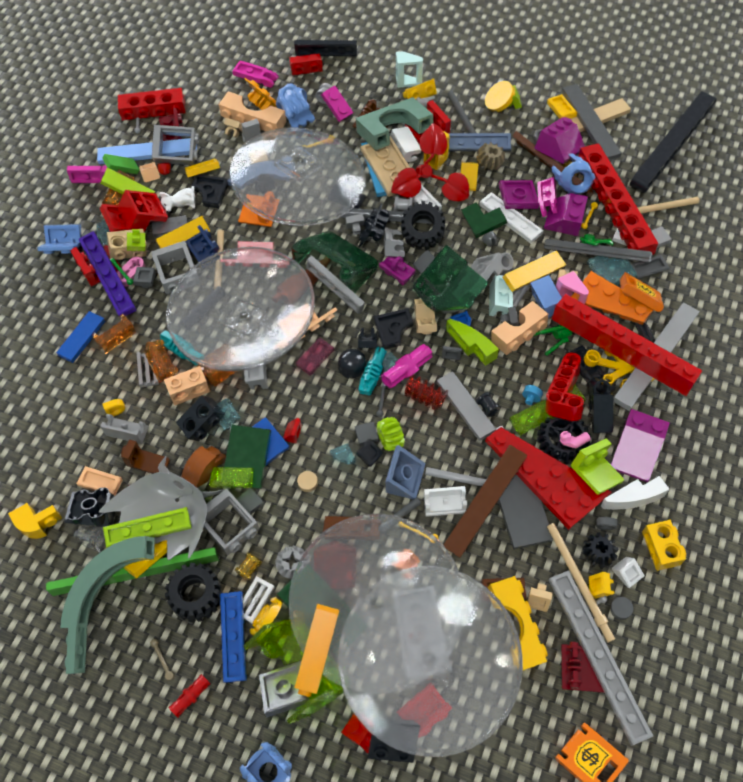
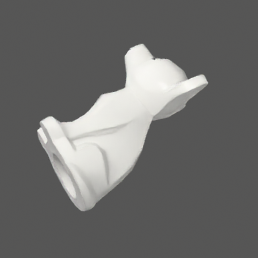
M194 186L182 189L173 196L165 192L159 193L162 197L161 204L166 212H170L174 206H191L193 209L195 208Z

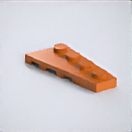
M592 271L582 282L589 291L585 305L590 308L594 307L603 310L604 313L616 314L620 318L641 325L646 322L654 311L633 297L625 296L620 287ZM574 292L571 297L579 300L580 295Z

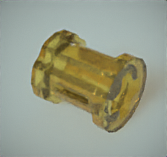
M247 552L245 560L239 567L235 568V571L241 577L250 581L252 573L257 566L262 565V562Z

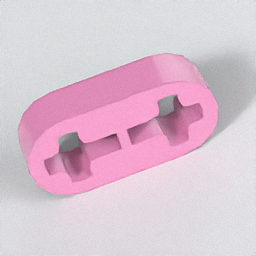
M133 257L122 267V270L129 278L134 280L136 268L146 266L142 258ZM118 271L117 274L124 287L130 286L125 278L122 279L124 276Z

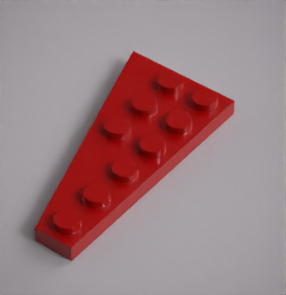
M502 427L489 435L485 440L500 458L509 445L528 455L516 475L568 530L612 493L607 490L599 495L596 494L574 469Z

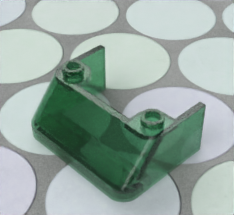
M446 244L416 280L413 289L432 311L464 310L473 305L475 298L489 282L467 265L468 262Z

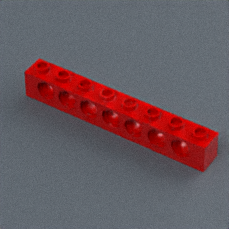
M600 144L580 148L578 157L588 162L596 177L591 187L598 194V199L603 203L606 213L610 215L614 227L618 228L620 237L625 241L627 249L651 251L652 255H654L658 241Z

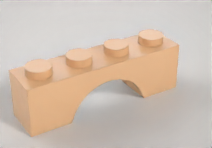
M229 91L219 103L222 117L241 123L257 119L260 130L277 136L287 123L284 110L273 106L260 111L250 110L244 106L242 96Z

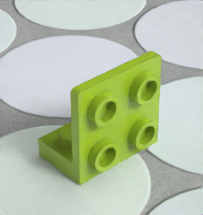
M607 438L580 450L570 465L598 495L624 481V478L605 459L608 455L607 450L611 446V442Z

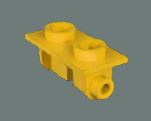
M434 78L405 89L403 97L407 99L420 97L421 99L437 94Z

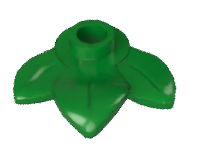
M584 234V236L580 237L581 243L595 246L599 245V243L614 244L611 239L595 238V235Z

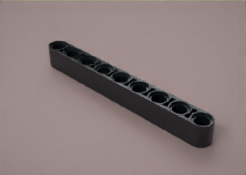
M704 91L700 92L635 173L629 186L644 194L648 191L711 111L717 100L716 97Z

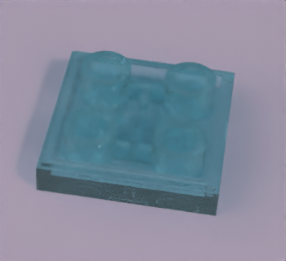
M597 256L589 259L587 262L592 272L616 286L620 284V278L624 272L635 278L638 276L626 259Z

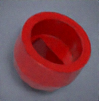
M157 163L159 173L162 175L169 174L171 163Z

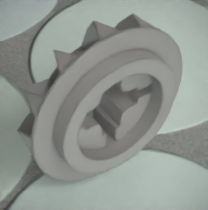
M295 545L285 547L281 552H278L275 560L277 571L280 575L289 579L294 578L307 564L309 565L306 552ZM292 555H294L295 560L298 562L294 563L292 569H290V565L286 561L290 560Z

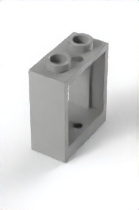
M154 125L153 161L155 163L194 165L195 160H198L196 144H199V134L192 127ZM163 135L191 137L189 158L162 156Z
M185 241L151 251L166 294L175 293L178 290L200 284ZM184 258L187 259L190 272L165 279L161 268L162 265Z
M227 488L206 504L207 515L203 528L227 556L230 553L237 552L241 548L242 543L257 535L259 530L258 523ZM231 505L249 526L225 544L208 522Z

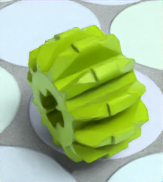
M387 417L377 423L379 439L385 450L395 451L397 445L404 446V434L400 423L395 417Z

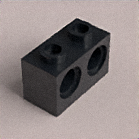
M201 395L176 423L188 439L200 441L207 436L212 427L219 424L220 419L225 414L213 398Z

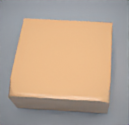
M155 162L139 167L144 182L160 178Z

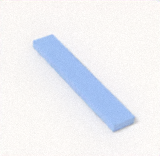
M191 138L163 141L162 156L189 155ZM153 142L98 148L97 161L99 164H105L102 159L104 154L132 158L135 161L152 159Z

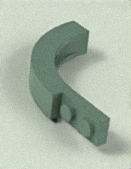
M148 536L133 537L111 545L96 555L74 581L64 604L60 628H68L66 636L67 656L65 658L66 674L85 673L88 618L97 593L113 574L125 566L143 560H154L155 538Z

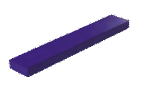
M92 231L79 238V242L120 319L137 311L96 233Z

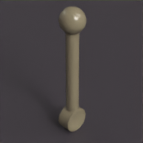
M152 639L150 645L154 647L166 673V680L171 681L174 679V674L169 670L158 647V640Z

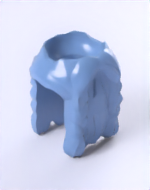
M292 83L279 89L276 106L285 111L292 129L296 131L299 125L305 127L307 122L313 123L315 117L309 110L310 106L307 102L306 91Z
M570 153L569 157L573 163L568 165L562 172L553 165L551 167L552 172L555 175V180L568 194L581 195L590 189L596 177L588 162ZM579 172L584 176V180L579 185H573L572 177L575 173Z
M268 742L261 744L263 749L255 752L246 767L243 764L240 766L242 777L247 782H264L261 780L259 772L265 763H273L278 769L276 778L271 782H290L292 764L283 759V756L276 747Z

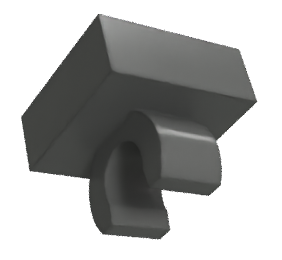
M137 267L133 280L134 285L150 289L153 286L156 274L155 268Z
M509 307V315L504 314L500 316L501 323L506 321L512 326H519L516 307Z

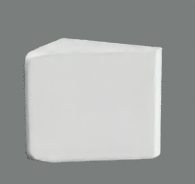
M625 557L612 567L613 572L627 588H630L645 576L635 558Z

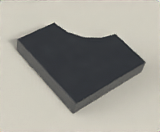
M202 174L195 176L192 186H194L196 192L202 195L203 206L220 208L228 187V179Z
M409 308L373 316L380 342L384 349L401 346L402 334L408 328L414 326Z

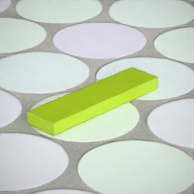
M187 507L103 527L106 548L133 537L148 536L155 538L192 529Z

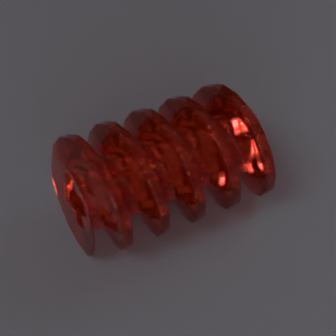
M413 374L406 384L405 396H411V399L414 401L418 399L420 404L425 402L426 407L432 405V410L434 411L441 407L448 395V390L442 394V387L434 390V383L428 387V380L421 383V377L419 376L414 380L415 374Z

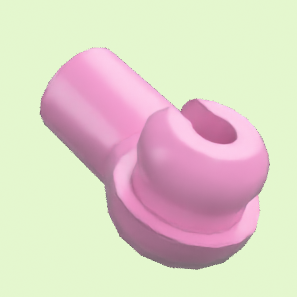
M568 431L560 434V442L564 446L578 448L591 440L587 432L577 437L571 436V433H568Z

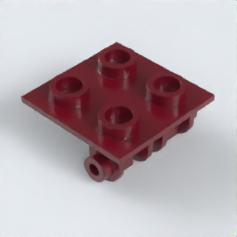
M579 643L561 644L562 689L604 693Z

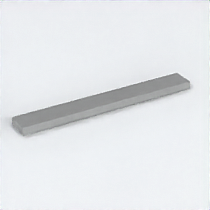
M683 302L654 344L672 352L700 311ZM635 368L615 395L613 402L630 411L653 377Z
M569 570L549 578L548 581L630 745L633 746L652 738L653 734Z

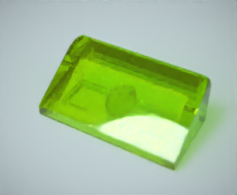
M213 467L209 486L213 488H252L253 468Z

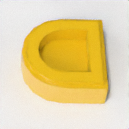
M114 399L103 403L105 412L113 417L125 410L124 401L121 399Z

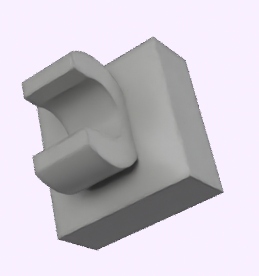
M363 214L345 218L346 228H352L353 235L360 234V226L364 224Z

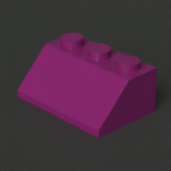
M562 117L541 130L534 149L564 164L570 160V153L577 155L580 152V148L585 147L577 124L573 123L570 118Z

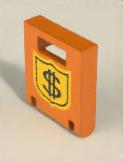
M624 272L620 278L623 294L627 297H633L657 312H661L664 305L660 292Z
M583 723L581 728L587 734L585 735L578 729L561 750L567 758L564 759L558 754L555 759L580 782H601L597 777L606 765L610 763L616 770L606 782H614L629 760L589 725Z

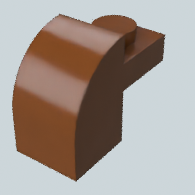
M201 446L186 462L181 477L198 488L209 481L212 469L223 464L226 460V455L213 446L207 449Z

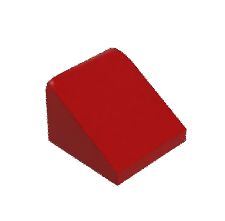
M296 418L288 423L283 436L286 442L297 443L302 429L300 418Z

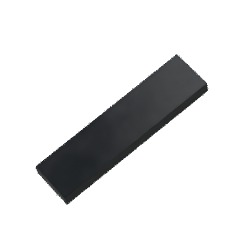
M357 40L294 41L296 56L320 54V56H357Z

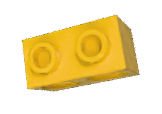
M671 520L646 525L642 534L656 571L681 566L686 560V551L680 545L677 528L672 525ZM658 532L663 533L666 538H661ZM665 551L672 553L674 558L668 557Z

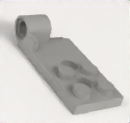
M498 252L476 258L440 307L441 311L445 314L470 308L473 299L481 293V288L492 273L498 276L501 272L512 269L514 260L511 254L507 252L500 254Z

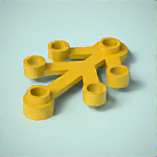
M589 350L584 356V362L589 367L600 365L616 369L615 372L603 376V379L611 381L609 382L611 386L615 380L628 373H632L635 369L634 366L604 350L605 354L613 356L616 361L601 358L600 353L596 350ZM627 378L622 380L620 388L626 382Z

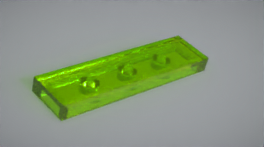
M575 385L571 394L581 396L585 402L586 398ZM546 399L510 417L509 420L519 435L541 425L547 417L551 419V416L545 411Z

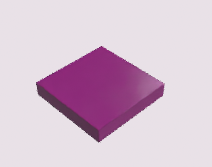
M500 180L499 188L505 209L539 208L533 180Z

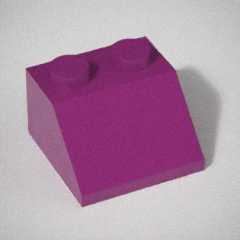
M569 193L557 198L558 213L553 214L551 206H549L544 229L578 236L588 196Z

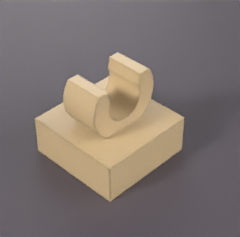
M225 117L224 124L228 126L225 134L230 136V132L234 130L233 136L238 138L239 131L242 132L241 122Z
M538 583L537 589L531 587L527 599L530 608L544 612L548 611L552 600V593L546 591L547 585Z

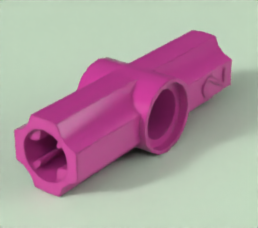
M422 344L410 354L408 353L398 359L394 366L381 375L384 385L393 388L404 378L406 379L416 373L421 365L433 357L431 349Z

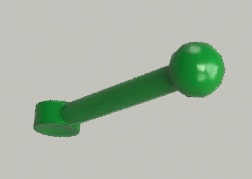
M112 257L110 259L112 264L124 276L127 284L132 285L134 283L133 279L127 276Z

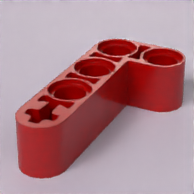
M568 353L563 357L546 394V413L550 416L569 421L580 420L583 413V398L571 394L580 374L581 357L576 353Z

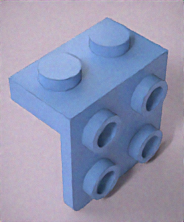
M81 224L44 225L46 243L37 247L38 251H43V254L55 253L54 251H61L63 254L71 253L70 250L82 246L78 240L82 237Z

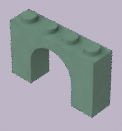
M412 97L357 117V133L371 147L378 150L390 145L389 130L385 126L403 123L411 126L417 133L421 134L433 124V114Z

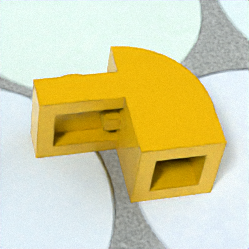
M26 503L8 513L15 527L23 535L32 539L47 536L44 529L54 526L57 521L62 519L60 513L53 505L36 514L32 507Z

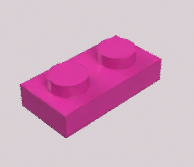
M335 85L321 94L339 122L353 114L352 109Z

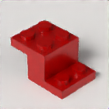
M125 190L118 205L102 204L100 207L110 232L143 229V232H145L150 221L166 222L168 219V215L156 193Z

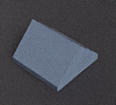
M397 445L385 482L386 493L415 499L426 463Z

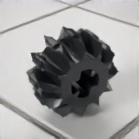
M600 532L596 533L595 536L591 534L588 536V540H585L582 544L585 547L582 549V554L587 555L585 562L591 560L592 567H595L596 564L599 565L600 569H603L605 565L610 567L613 564L612 561H616L618 557L615 553L619 549L613 546L615 539L609 541L608 534H605L604 537L601 536Z

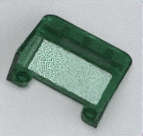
M331 231L300 239L291 247L293 263L296 266L313 248L341 265L340 280L354 293L378 268V261L374 257Z

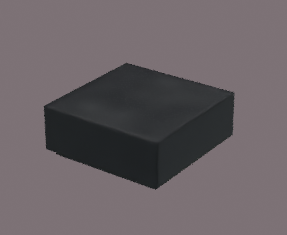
M368 439L355 454L368 467H371L384 452L371 439Z

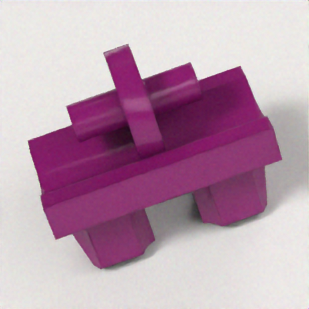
M388 256L379 264V267L387 275L393 276L401 285H405L415 274V269L403 262L404 259L401 256Z

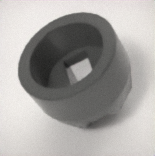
M492 231L485 234L482 240L486 246L491 247L492 244L495 245L497 243V236Z

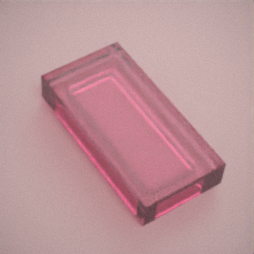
M319 337L296 362V366L311 376L334 351V347Z

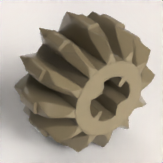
M492 142L489 144L484 143L478 149L476 161L479 162V166H484V170L486 168L490 169V171L493 169L498 170L504 164L505 152L503 147H498V143L496 145H493Z

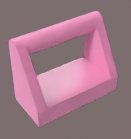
M574 271L557 280L556 288L561 297L565 294L572 296L573 292L580 295L578 301L585 304L589 291Z

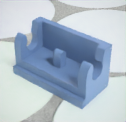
M548 275L530 282L533 297L538 306L548 313L549 319V317L553 316L555 307L562 297Z

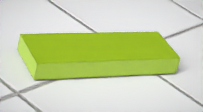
M109 168L106 169L100 184L122 195L125 190L155 193V191Z

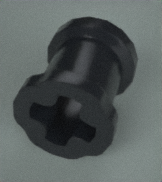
M490 392L483 393L476 400V403L485 410L487 417L494 416L501 409V406L492 399Z

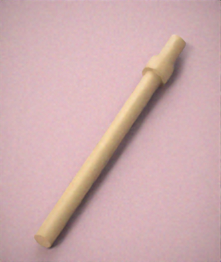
M554 523L548 525L547 528L591 610L597 627L602 631L607 643L614 641L615 637L607 624L609 621L605 614L601 613Z

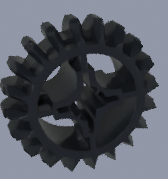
M553 416L550 419L547 417L544 423H541L540 429L537 432L539 436L537 443L540 444L539 450H544L546 454L560 462L564 460V463L567 465L570 460L574 461L580 450L590 446L591 441L578 448H572L560 443V434L568 431V433H571V436H574L572 432L579 436L584 432L588 433L589 429L588 427H583L584 421H569Z

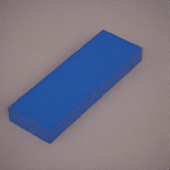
M89 311L56 352L57 355L74 363L106 322L105 319Z

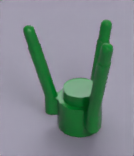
M557 325L538 331L534 336L553 332L555 339H560L557 344L545 352L547 356L559 346L568 342V337L572 336V331L562 325Z

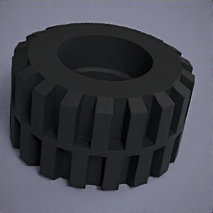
M421 201V204L415 202L413 207L411 205L408 206V211L405 210L401 218V231L407 244L410 243V246L413 248L417 246L418 250H421V247H425V250H428L429 246L433 248L436 246V243L439 244L445 231V216L443 217L442 210L439 211L437 205L433 207L432 202L425 204V201ZM420 219H426L433 224V228L428 232H418L413 228V224Z
M190 563V567H187L186 564L182 565V570L178 571L176 569L174 577L170 575L168 578L170 584L165 586L167 590L165 598L168 600V605L184 621L187 619L189 622H194V619L200 622L203 621L202 617L204 616L207 619L210 618L211 615L209 613L212 611L215 613L218 610L216 605H220V594L223 593L217 576L209 567L205 568L204 564L199 563L196 566L195 563ZM196 583L205 585V592L200 599L194 602L183 600L184 592L190 585Z

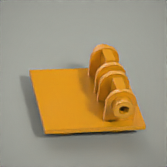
M244 78L253 88V92L248 94L250 102L261 110L270 106L277 108L276 100L270 96L266 89L259 88V85L254 80L249 81Z

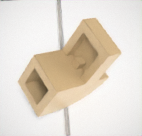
M414 299L417 333L431 334L432 332H437L433 299Z

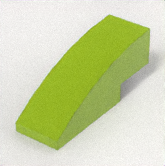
M447 320L446 331L467 356L475 353L485 366L497 359L499 349L482 333L459 321Z

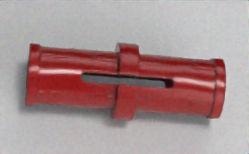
M200 674L187 689L184 688L182 690L183 693L168 707L170 711L179 718L192 703L195 704L200 694L211 685L210 682Z

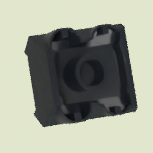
M99 488L94 493H89L87 490L72 492L65 516V523L98 527L113 525L115 511L100 513L99 510L114 495L109 492L108 488Z

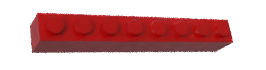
M567 294L562 297L555 307L552 316L553 321L684 396L688 395L703 371Z

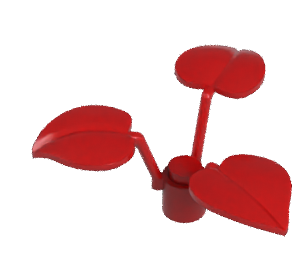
M433 123L423 132L419 140L422 152L431 154V156L424 161V164L418 165L416 170L413 168L401 170L393 181L391 192L403 197H414L421 190L419 178L431 177L445 182L441 191L447 199L451 201L466 200L469 197V183L462 173H452L447 180L433 175L432 167L428 165L435 154L443 155L447 149V137L444 131Z

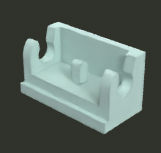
M495 275L490 283L489 316H495L498 311H502V315L509 312L508 308L513 307V292L502 278V275Z

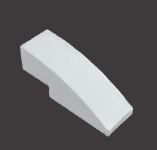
M660 476L645 485H642L637 479L606 497L601 507L603 509L618 510L644 506L663 498L669 491V488Z

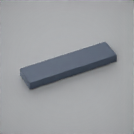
M448 133L450 134L449 151H478L484 143L489 144L490 142L493 145L498 143V147H503V151H511V133Z

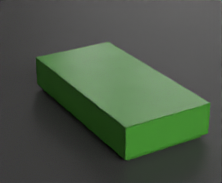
M104 154L102 157L107 168L131 174H138L140 171L135 160L132 158Z

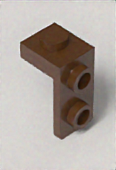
M130 439L121 451V458L127 467L151 474L159 472L158 466L165 457L141 450L137 441ZM166 457L165 466L167 468L170 463V459L168 457Z

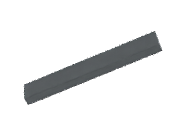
M578 84L563 87V95L577 111V117L593 143L600 144L609 160L621 157V151Z

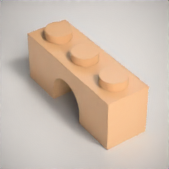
M532 301L519 311V323L521 326H512L504 321L491 331V342L504 354L508 355L510 352L516 351L521 344L531 340L538 331H542L547 327L548 313Z

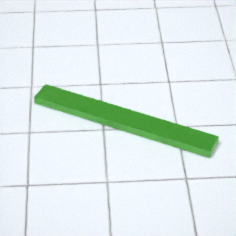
M213 547L194 551L189 559L188 553L176 555L170 560H167V557L161 558L138 578L170 572L176 569L179 570L185 564L187 567H190V563H195L198 566L199 563L219 561V556ZM122 568L113 574L104 585L136 578ZM78 576L47 582L46 591L52 596L69 593Z

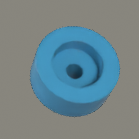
M526 385L522 393L526 399L525 403L532 405L533 402H540L543 391L534 385Z

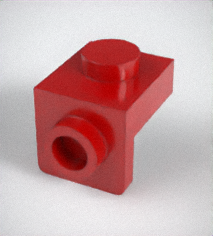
M353 714L341 733L360 746L366 753H369L372 734L371 724L358 715Z

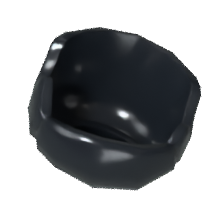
M346 349V351H343L338 359L340 374L346 378H356L363 374L366 367L365 355L357 349Z

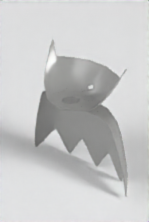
M165 456L158 466L159 472L146 475L132 483L109 500L99 512L121 511L119 523L187 507L192 529L155 537L154 544L167 540V560L172 559L189 547V559L199 542L206 520L207 505L204 498L219 494L223 490L212 492L200 491L187 480L170 472L165 466Z

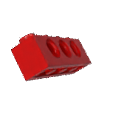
M182 88L118 95V111L122 121L136 119L137 117L141 119L174 115L173 108H177L178 114L186 113Z

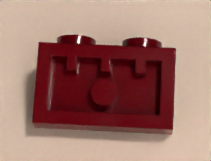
M173 108L174 115L159 117L160 125L183 127V125L180 126V124H183L182 115L178 114L177 108ZM163 135V141L182 139V136Z

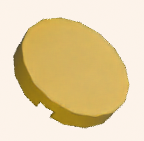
M508 81L496 83L487 92L485 105L492 112H500L506 109L513 101L512 97L513 95L515 96V88Z
M277 597L271 598L272 604L264 606L253 621L252 626L255 628H251L249 631L254 637H260L277 616L282 606V601Z

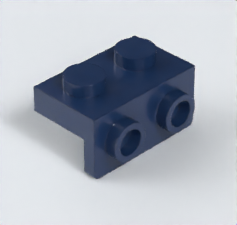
M199 225L197 228L200 233L185 242L203 268L220 258L218 253L220 248L215 240H210L212 237L208 230H203Z

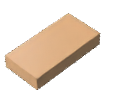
M85 466L76 484L79 487L92 491L99 488H108L109 492L115 496L123 479L119 476Z

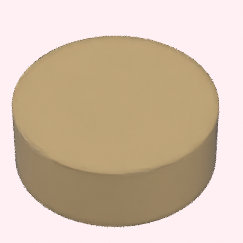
M304 471L298 476V486L302 491L311 492L316 489L318 480L315 473Z

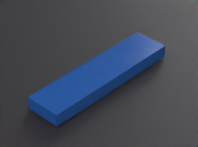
M243 592L221 593L223 683L247 681Z

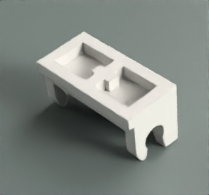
M409 127L392 129L390 136L407 162L417 160L416 156H411L421 153V149Z
M465 486L424 489L426 517L464 514L467 508Z

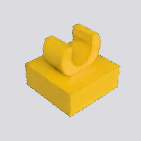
M600 572L589 576V590L593 598L597 599L614 594L610 587V584L614 583L610 579V573Z

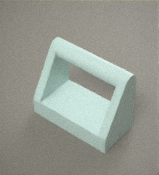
M403 51L396 52L397 87H411L421 84L423 58ZM417 64L416 78L404 74V65Z

